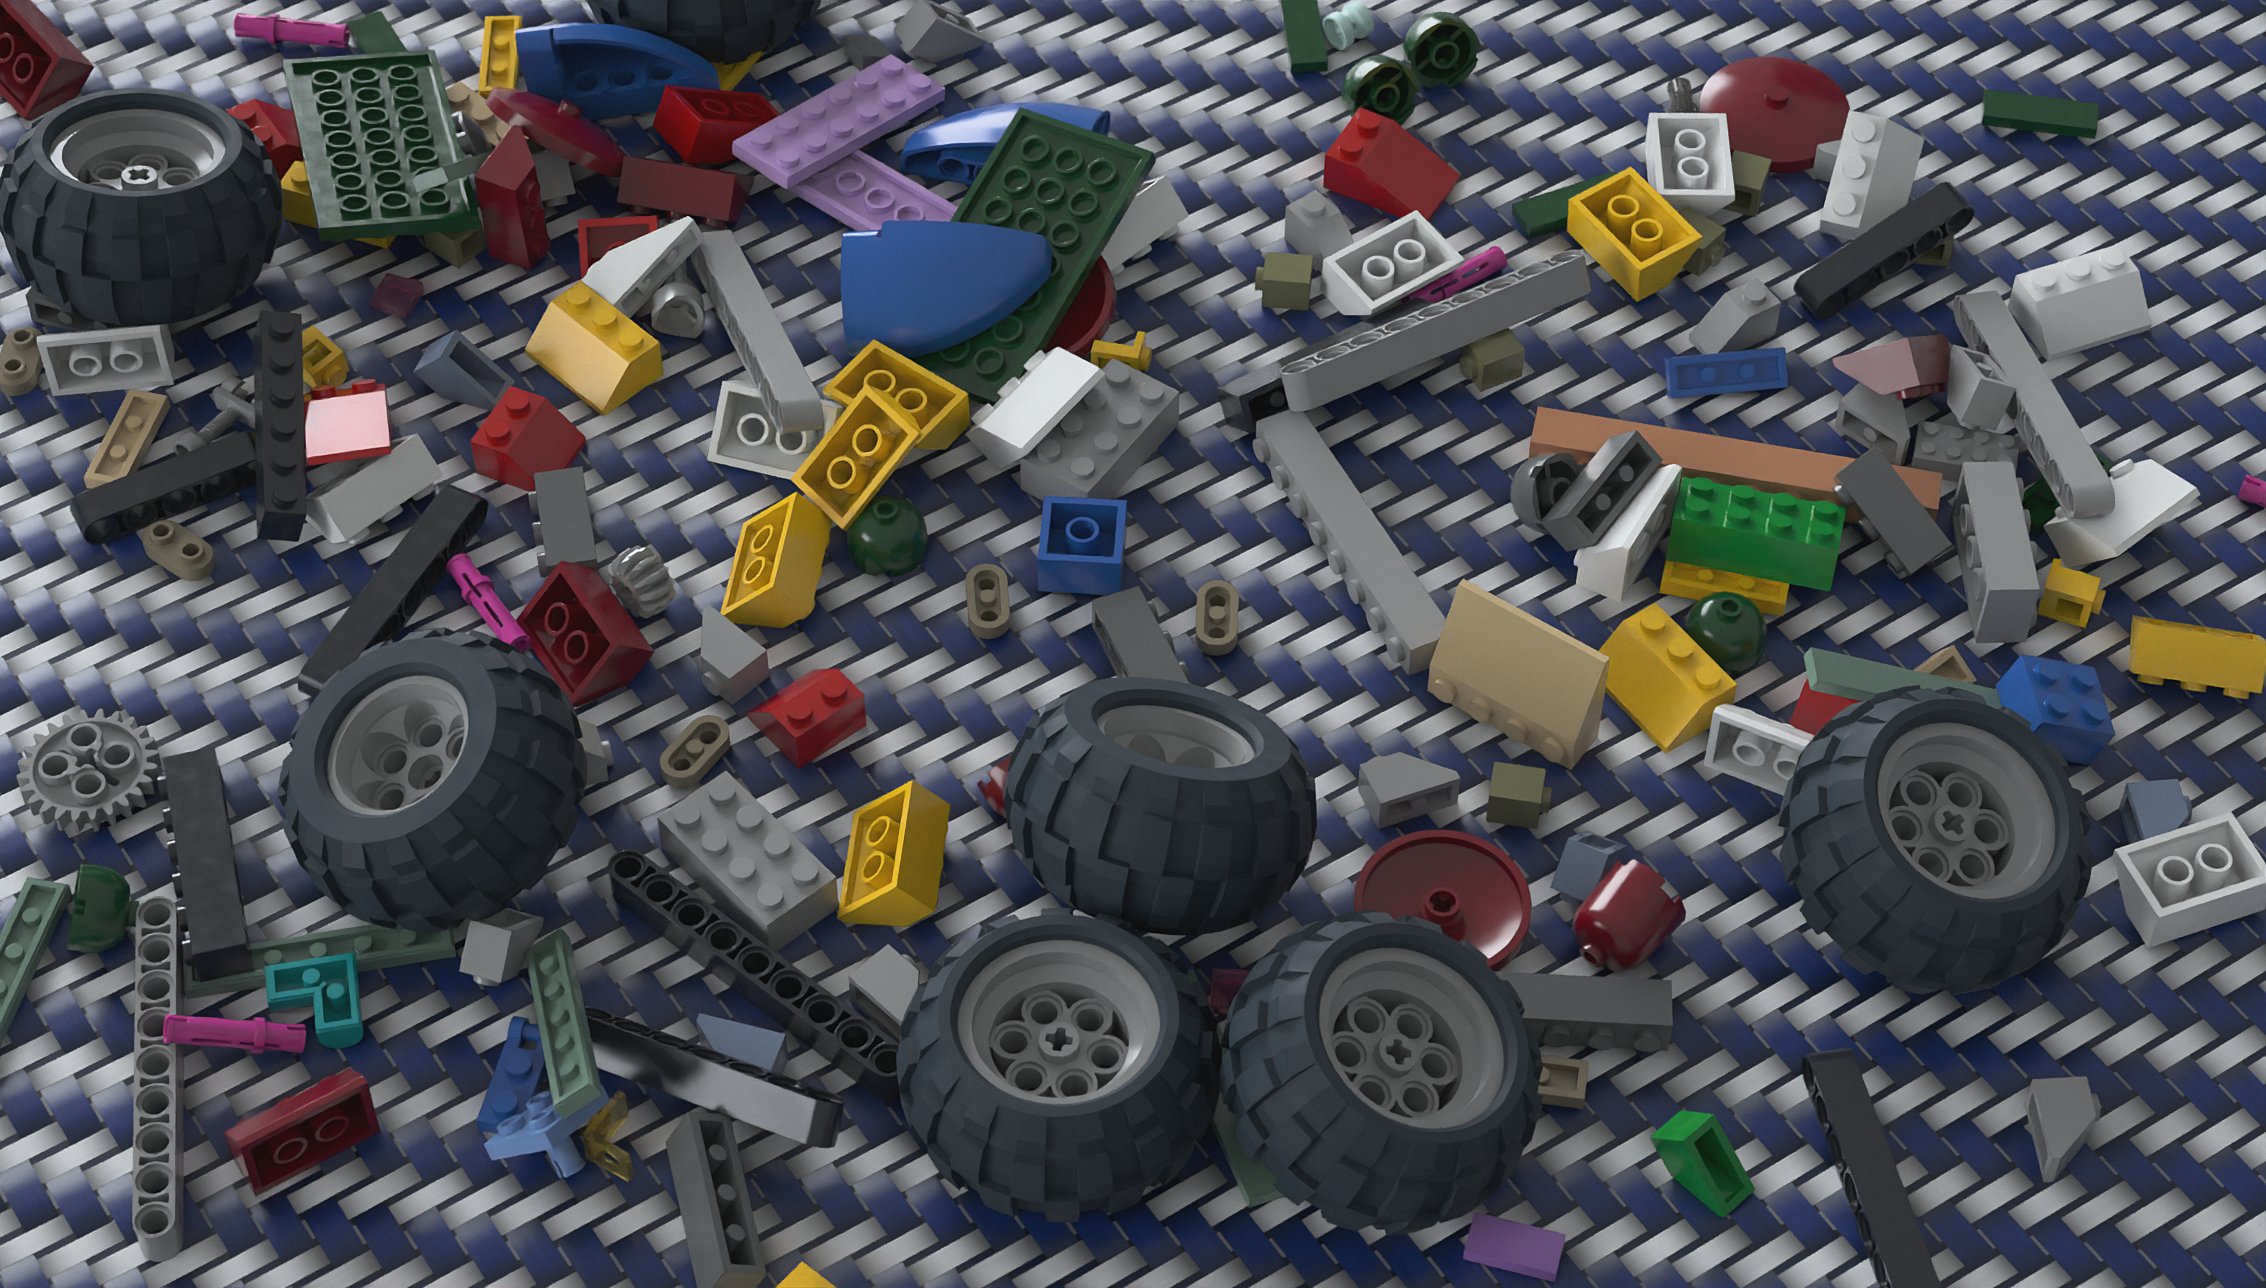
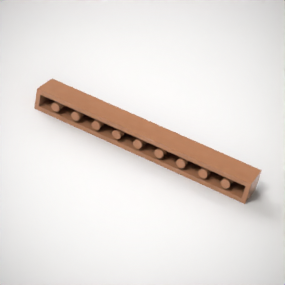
M1539 406L1537 409L1528 460L1543 453H1569L1574 456L1572 459L1577 464H1583L1586 467L1610 437L1637 430L1663 459L1656 469L1672 464L1682 467L1678 494L1683 477H1703L1710 479L1714 483L1730 486L1745 485L1756 491L1772 494L1787 493L1798 499L1814 502L1821 500L1829 501L1836 506L1845 507L1833 491V488L1837 486L1833 479L1838 472L1855 461V458ZM1891 465L1931 518L1936 521L1943 473ZM1853 505L1846 508L1844 521L1858 524L1862 516Z

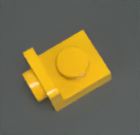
M1137 332L1133 346L1094 340L1091 349V364L1103 369L1114 358L1140 372L1149 370L1152 348L1146 347V332Z

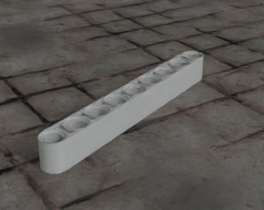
M732 231L702 232L705 239L690 254L693 267L779 434L821 429L823 426V409L820 397Z
M1568 250L1557 253L1284 366L1280 369V374L1289 409L1297 412L1316 408L1585 296L1591 292V285L1583 251Z
M1994 290L1956 295L1953 310L1957 327L1969 348L1989 354L2016 387L2006 412L2066 516L2069 519L2112 513L2115 507V493L2110 478L2000 294Z
M164 896L148 898L137 908L135 943L132 1224L142 1253L147 1259L154 1262L170 1260L182 1249L184 1216V1044H166L163 1041L166 1015L184 1016L182 954H184L182 947L184 933L181 931L175 903ZM163 1150V1151L160 1152V1153L153 1154V1153H155L156 1151ZM164 1189L160 1193L152 1194L157 1190ZM165 1229L160 1233L152 1234L157 1230Z

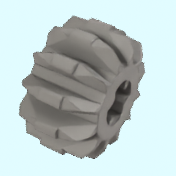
M637 545L632 549H626L618 554V557L608 567V574L611 577L609 584L615 589V596L619 597L623 607L629 608L636 617L642 616L647 619L652 615L655 616L665 610V607L676 597V591L673 587L675 581L668 573L669 567L664 566L659 555L655 556L647 546L643 548Z

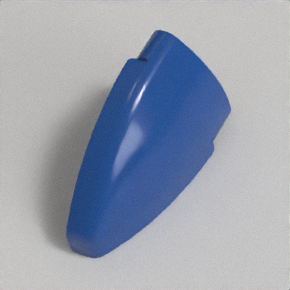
M564 23L515 30L518 57L528 92L546 97L559 104L562 99L568 100L583 109L581 116L588 120L657 111L666 85L721 90L718 72L711 62L669 39L625 26L600 23Z
M1045 101L1008 102L957 113L916 131L907 139L900 157V171L972 185L1019 107L1105 136L1109 134L1111 113L1107 110Z
M887 220L883 222L881 230L844 232L840 268L841 303L845 340L849 355L857 356L875 339L906 358H914L962 343L987 330L1009 316L1047 281L1051 274L1053 254L1049 241L1042 235L1010 228L927 220Z

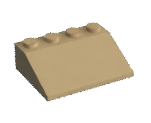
M1463 579L1457 587L1430 663L1427 691L1434 694L1442 702L1450 703L1469 713L1475 720L1485 722L1505 733L1511 740L1521 742L1536 750L1547 760L1557 762L1571 770L1598 738L1610 657Z

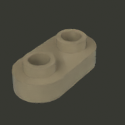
M20 327L14 329L5 337L0 352V390L4 394L20 396L27 394L36 387L43 366L37 345V337L43 334L38 329Z
M161 520L152 523L144 530L142 542L147 556L185 581H199L205 579L214 571L216 560L210 544L178 523L170 520Z
M980 564L973 567L966 575L969 628L975 635L981 638H997L1003 635L1010 626L1007 575L1002 568L994 564Z
M1222 580L1209 581L1203 584L1197 593L1195 639L1199 649L1209 655L1219 656L1227 654L1237 644L1239 594L1237 589L1229 582Z
M705 715L693 720L662 753L660 768L663 780L676 788H687L698 783L729 749L731 740L728 724L722 718L714 715ZM707 741H714L712 744H704Z

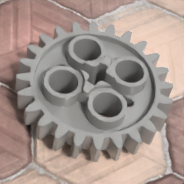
M98 709L94 718H88L85 710H81L79 720L72 721L68 715H63V726L57 727L49 722L47 727L50 734L44 736L35 733L33 737L37 747L25 746L23 748L26 759L18 761L21 773L16 775L23 801L29 805L33 816L40 814L45 825L56 820L58 829L61 831L71 822L75 827L76 833L81 832L85 823H91L93 830L96 832L99 831L100 823L103 820H107L113 827L117 826L116 815L120 813L127 818H132L133 815L130 807L132 805L145 807L146 802L143 794H155L156 790L153 781H158L157 776H161L158 767L162 765L155 738L149 736L145 725L137 726L135 717L132 716L123 722L120 711L114 712L109 719L105 718L103 709Z

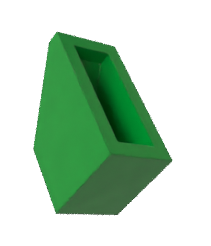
M1680 1110L1650 1136L1669 1174L1718 1216H1727L1756 1190L1715 1114Z

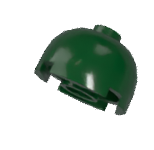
M1441 11L1430 13L1416 20L1408 30L1403 44L1404 60L1407 66L1415 73L1417 80L1426 87L1435 89L1433 85L1447 83V88H1450L1467 79L1475 69L1478 62L1476 54L1478 47L1480 48V41L1472 27L1455 14Z
M1385 55L1369 56L1355 63L1347 72L1342 85V101L1346 112L1351 118L1359 108H1363L1394 120L1401 126L1414 112L1416 105L1413 104L1415 91L1419 93V83L1415 73L1400 60Z
M893 495L873 497L846 531L848 556L855 567L868 575L877 576L876 571L890 572V577L901 576L919 566L927 554L928 533L925 519L918 508L903 497Z
M1729 591L1713 592L1701 598L1689 610L1683 630L1724 671L1732 670V675L1742 674L1754 668L1762 659L1767 638V626L1762 612L1751 599L1742 594Z
M79 864L67 948L68 950H76L81 953H101L114 948L122 941L127 926L136 927V912L140 901L131 900L130 885L124 876L116 870L98 864Z

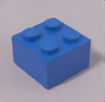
M1044 496L1037 559L1038 591L1111 595L1122 590L1127 536V500Z
M2022 654L1996 684L2001 705L2012 709L2031 723L2030 730L2046 746L2052 743L2067 762L2089 765L2116 735L2095 667Z

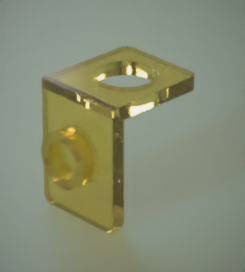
M617 1091L610 1102L590 1118L587 1129L582 1135L588 1160L620 1178L630 1181L634 1176L630 1154L609 1142L629 1116L626 1096L624 1093ZM603 1151L612 1155L619 1164L611 1161Z

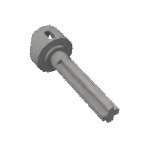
M672 219L670 224L678 220ZM663 223V224L661 225V228L664 227V226H667V225H669V224ZM685 259L664 282V286L656 290L652 296L650 305L651 324L654 330L662 333L696 338L700 335L705 325L704 300L701 293L687 283Z

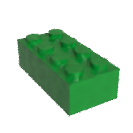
M1683 477L1673 515L1665 560L1830 592L1841 542L1846 507L1836 506L1829 501L1821 500L1814 502L1798 499L1787 493L1772 494L1756 491L1745 485L1730 486L1714 483L1710 479L1703 477Z

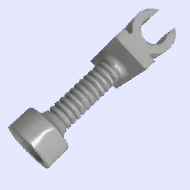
M231 375L223 381L220 387L217 386L213 390L216 408L222 412L196 435L191 432H185L173 443V449L177 456L210 444L236 420L255 429L254 398L251 404L244 401L248 391L242 389L241 386L246 383L245 381Z

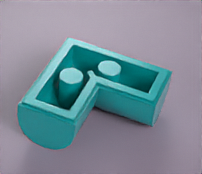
M355 952L265 966L267 1003L270 1012L314 1006L317 1038L326 1047L346 1048L355 1045L363 1038L358 968Z

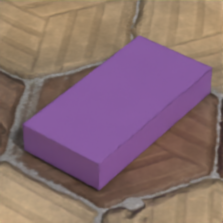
M1475 1212L1464 1249L1463 1259L1555 1282L1566 1234Z

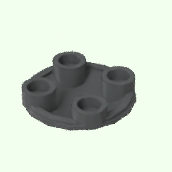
M459 110L451 115L459 132L456 134L465 155L471 153L472 157L492 151L485 132L464 110Z

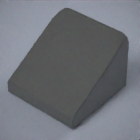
M849 34L843 37L844 54L859 71L890 54L892 55L876 36Z

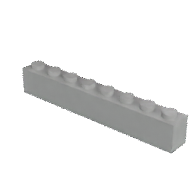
M1289 409L1257 421L1256 439L1252 442L1257 459L1261 463H1266L1277 489L1284 490L1289 497L1293 513L1297 518H1303L1308 526L1313 543L1317 547L1321 546L1333 573L1341 575L1347 584L1351 600L1355 604L1359 603L1365 611L1372 631L1380 633L1386 642V648L1394 663L1399 662L1408 676L1430 668V663L1446 619L1304 411L1296 412Z

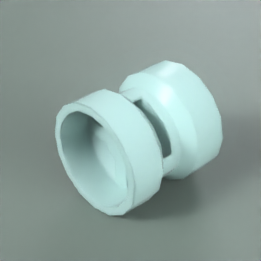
M1352 1L1343 7L1341 13L1333 12L1323 19L1322 27L1329 43L1334 48L1343 50L1352 45L1355 38L1362 39L1370 35L1374 31V21L1370 11L1362 2Z

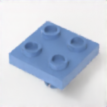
M601 1085L603 1095L565 1119L554 1110L550 1091H545L532 1097L525 1104L528 1108L522 1114L514 1115L501 1122L496 1127L498 1133L483 1144L491 1160L546 1150L559 1178H565L578 1172L586 1163L578 1153L570 1134L610 1102L603 1086Z

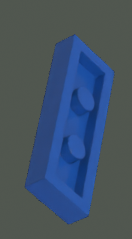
M1785 347L1665 358L1667 398L1788 387Z

